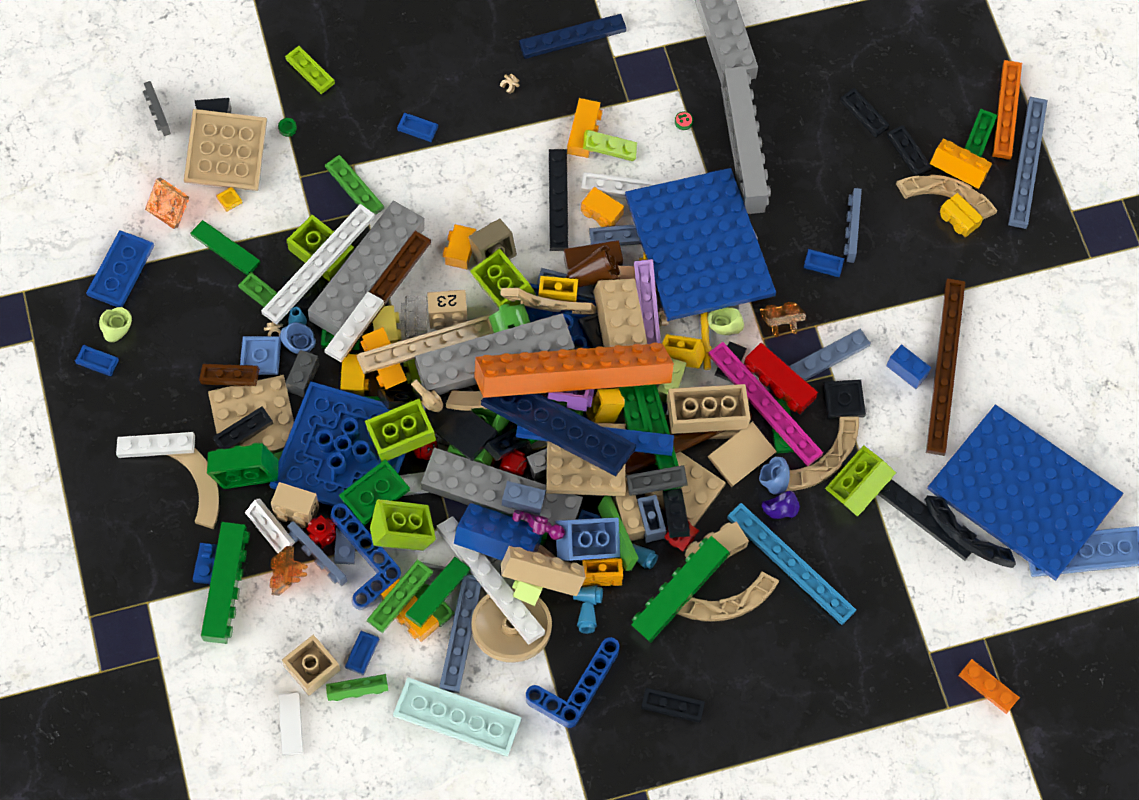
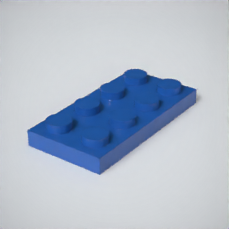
M119 230L86 292L87 296L115 307H123L154 248V243Z

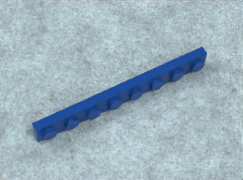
M517 425V438L547 441ZM604 427L636 444L635 452L672 456L674 435Z

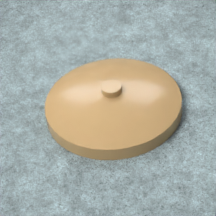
M487 594L476 605L472 615L471 629L476 644L485 654L503 662H521L536 656L544 649L551 635L552 619L546 604L540 598H538L535 606L522 601L545 630V635L528 645Z

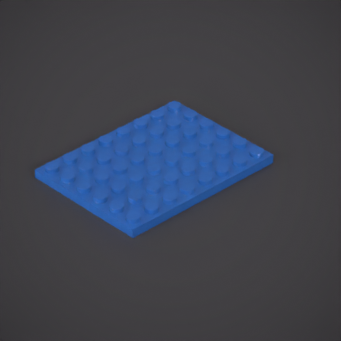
M731 168L625 192V198L646 259H653L656 289L667 321L776 296L775 287Z
M996 404L927 488L937 497L944 498L948 505L1025 560L1034 564L1035 567L1042 570L1055 581L1124 494Z

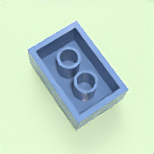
M619 518L555 521L565 531L563 538L556 540L557 558L571 561L620 557Z

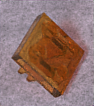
M160 177L155 180L145 210L175 229L180 224L189 201V196Z
M794 302L784 303L783 306L768 305L765 309H760L761 317L768 326H772V333L775 337H779L778 325L790 323L791 332L797 334V322L806 320V313Z
M286 546L271 560V569H273V576L269 584L270 588H272L271 595H281L292 583L300 582V577L307 576V573L302 572V569L305 570L308 566L293 560L294 547Z

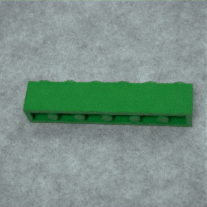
M221 523L201 631V638L205 642L227 644L228 638L232 637L233 626H231V620L235 619L236 616L234 604L235 600L239 599L240 588L237 587L238 582L242 581L243 578L241 565L242 562H245L247 554L244 548L245 543H249L250 532L247 531L244 524Z
M714 537L704 538L699 544L700 549L696 553L692 552L685 560L687 563L682 568L678 567L672 574L674 578L669 583L665 582L658 591L660 593L656 598L651 597L645 604L647 608L642 613L639 611L633 617L631 625L650 643L730 555V552Z

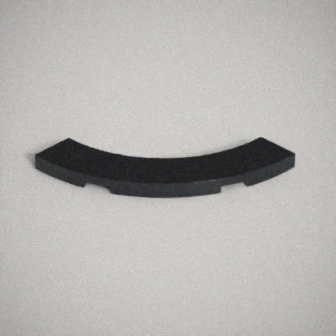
M926 496L924 500L932 516L956 542L987 561L1004 567L1014 568L1016 562L1011 549L977 539L975 533L966 526H961L956 521L955 515L948 507L944 498Z

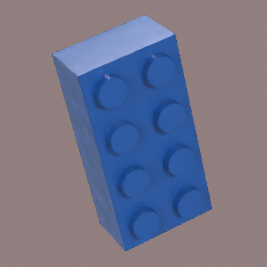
M469 503L457 525L454 544L503 560L509 546L521 547L534 553L537 552L542 535L534 533L533 528L529 526L528 522L522 520L516 522L508 515Z

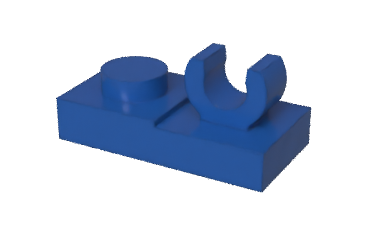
M200 543L193 582L210 584L217 545Z

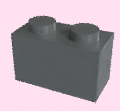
M302 350L299 351L286 381L289 393L301 397L305 396L309 383L313 381L320 365L317 355Z

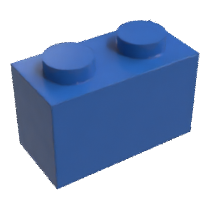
M902 344L890 356L886 365L915 389L928 377L931 370L928 364Z

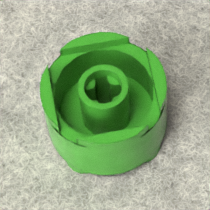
M510 304L501 305L499 311L489 316L494 333L531 323L524 304L510 306Z

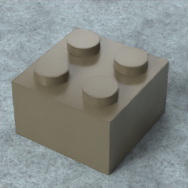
M500 218L468 236L473 257L477 264L481 263L499 248L509 260L517 255L512 231Z

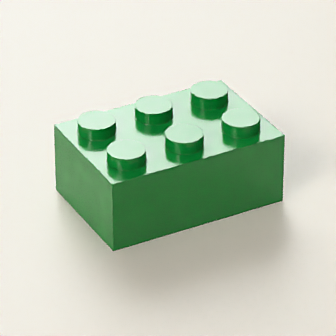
M263 443L235 446L230 449H217L216 451L208 452L207 474L223 489L278 481L279 460Z

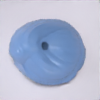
M291 323L282 328L280 332V340L293 353L298 354L300 350L310 352L315 347L316 339L314 338V333L305 324Z
M783 457L772 458L770 463L764 465L761 469L759 477L761 484L768 488L769 492L773 495L785 492L790 479L789 466Z

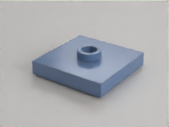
M243 336L240 365L258 366L260 369L259 375H278L281 350L280 337Z

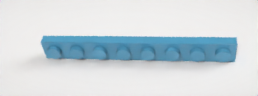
M742 503L728 515V520L732 523L737 521L744 534L841 625L856 612V609Z

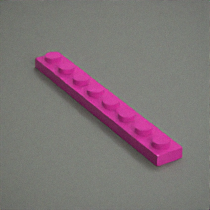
M724 342L708 352V356L734 385H746L748 401L807 466L823 455L820 448Z

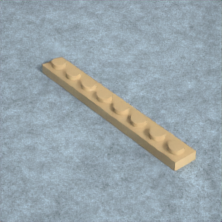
M490 315L362 352L356 357L363 374L412 360L420 354L493 334L494 332L489 321Z

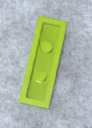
M300 46L285 56L286 60L320 94H323L335 84L334 79Z
M586 130L584 132L583 149L634 161L637 153V142Z

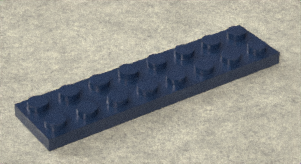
M539 393L485 397L481 400V406L614 476L618 475L636 449V444Z

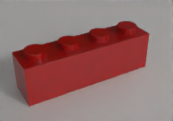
M760 343L745 357L744 365L752 374L754 373L764 386L770 387L776 397L783 399L792 411H797L801 414L816 399L818 392L763 343Z

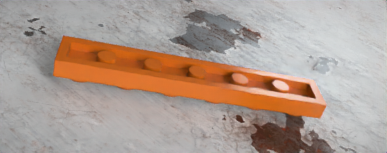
M1004 60L992 157L1011 159L1022 70V63Z

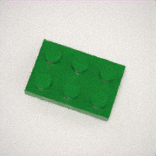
M385 459L339 494V498L362 525L365 526L373 518L378 499L397 501L410 491V487Z

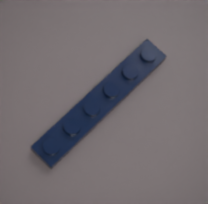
M620 13L519 40V45L524 59L624 33L627 28Z

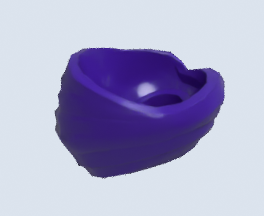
M793 491L784 492L776 498L763 501L761 504L765 514L774 519L796 517L800 509L799 501Z

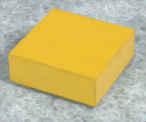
M232 187L216 195L226 212L242 203L241 198Z

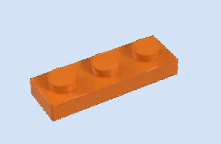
M973 659L970 660L958 675L1005 714L1009 712L1020 698Z

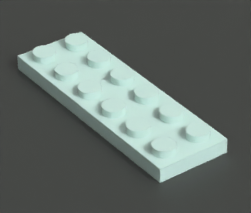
M407 677L393 716L507 757L522 720L520 716Z

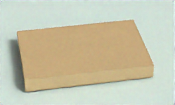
M752 421L747 429H742L711 453L708 458L732 487L776 453V450Z

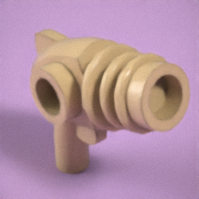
M416 379L411 386L422 396L423 400L421 403L428 410L434 412L441 411L443 408L441 397L434 390L431 392L427 391Z

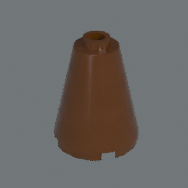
M603 245L569 269L566 278L578 279V287L595 285L600 280L620 279L618 277L620 270L614 255L611 256L608 253L611 249L607 245Z

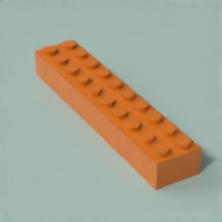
M662 343L634 344L630 346L616 345L614 347L589 349H560L558 351L475 357L474 377L483 398L666 384L672 381L674 363Z

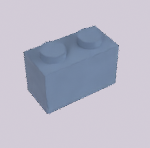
M507 481L502 498V506L540 515L546 490Z
M652 495L637 499L645 529V542L665 539L666 528L657 496Z

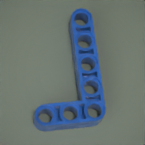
M337 504L332 508L331 520L377 573L360 587L352 597L353 607L363 610L400 578L401 569L381 546L373 545L372 535L350 509L344 504ZM342 510L345 513V517L339 519L335 516L334 512ZM355 525L358 528V532L352 534L347 530V527ZM368 540L371 543V547L365 549L360 545V542ZM381 555L384 562L378 564L374 562L373 557ZM394 570L397 574L396 578L391 579L387 577L386 571ZM377 582L381 585L382 589L374 591L371 588V584ZM358 595L365 596L366 603H357L356 597Z
M612 637L604 639L567 702L538 685H532L526 691V703L531 708L564 727L572 728L576 726L618 656V641ZM611 645L615 648V651L607 652L605 647ZM597 662H602L605 664L606 667L603 669H597L595 667V664ZM587 679H593L595 681V685L587 686L585 684V681ZM532 693H538L540 695V698L538 700H532L529 697V695ZM583 696L585 701L577 703L574 698ZM549 703H555L558 706V708L555 710H549L547 708V705ZM567 713H573L575 715V718L573 720H567L565 719L564 715Z

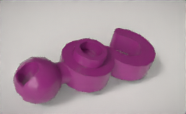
M514 510L512 519L516 522H519V520L527 521L529 526L533 528L534 533L544 535L547 532L554 540L563 538L565 531L561 525L551 526V523L548 522L549 519L544 516L538 515L536 517L525 511Z

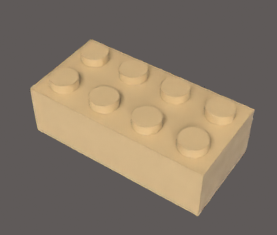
M635 279L598 281L593 292L604 347L647 344Z
M745 384L668 390L666 400L671 434L748 428L751 418Z

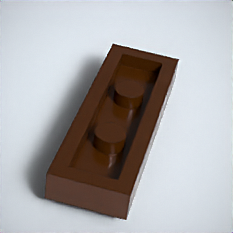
M203 364L199 381L205 385L256 386L260 369L258 366Z

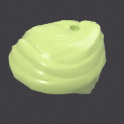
M122 307L106 310L102 313L99 326L104 338L108 342L119 341L128 332L132 316L128 310Z
M727 307L711 311L708 315V324L717 334H739L744 328L743 318L738 309Z

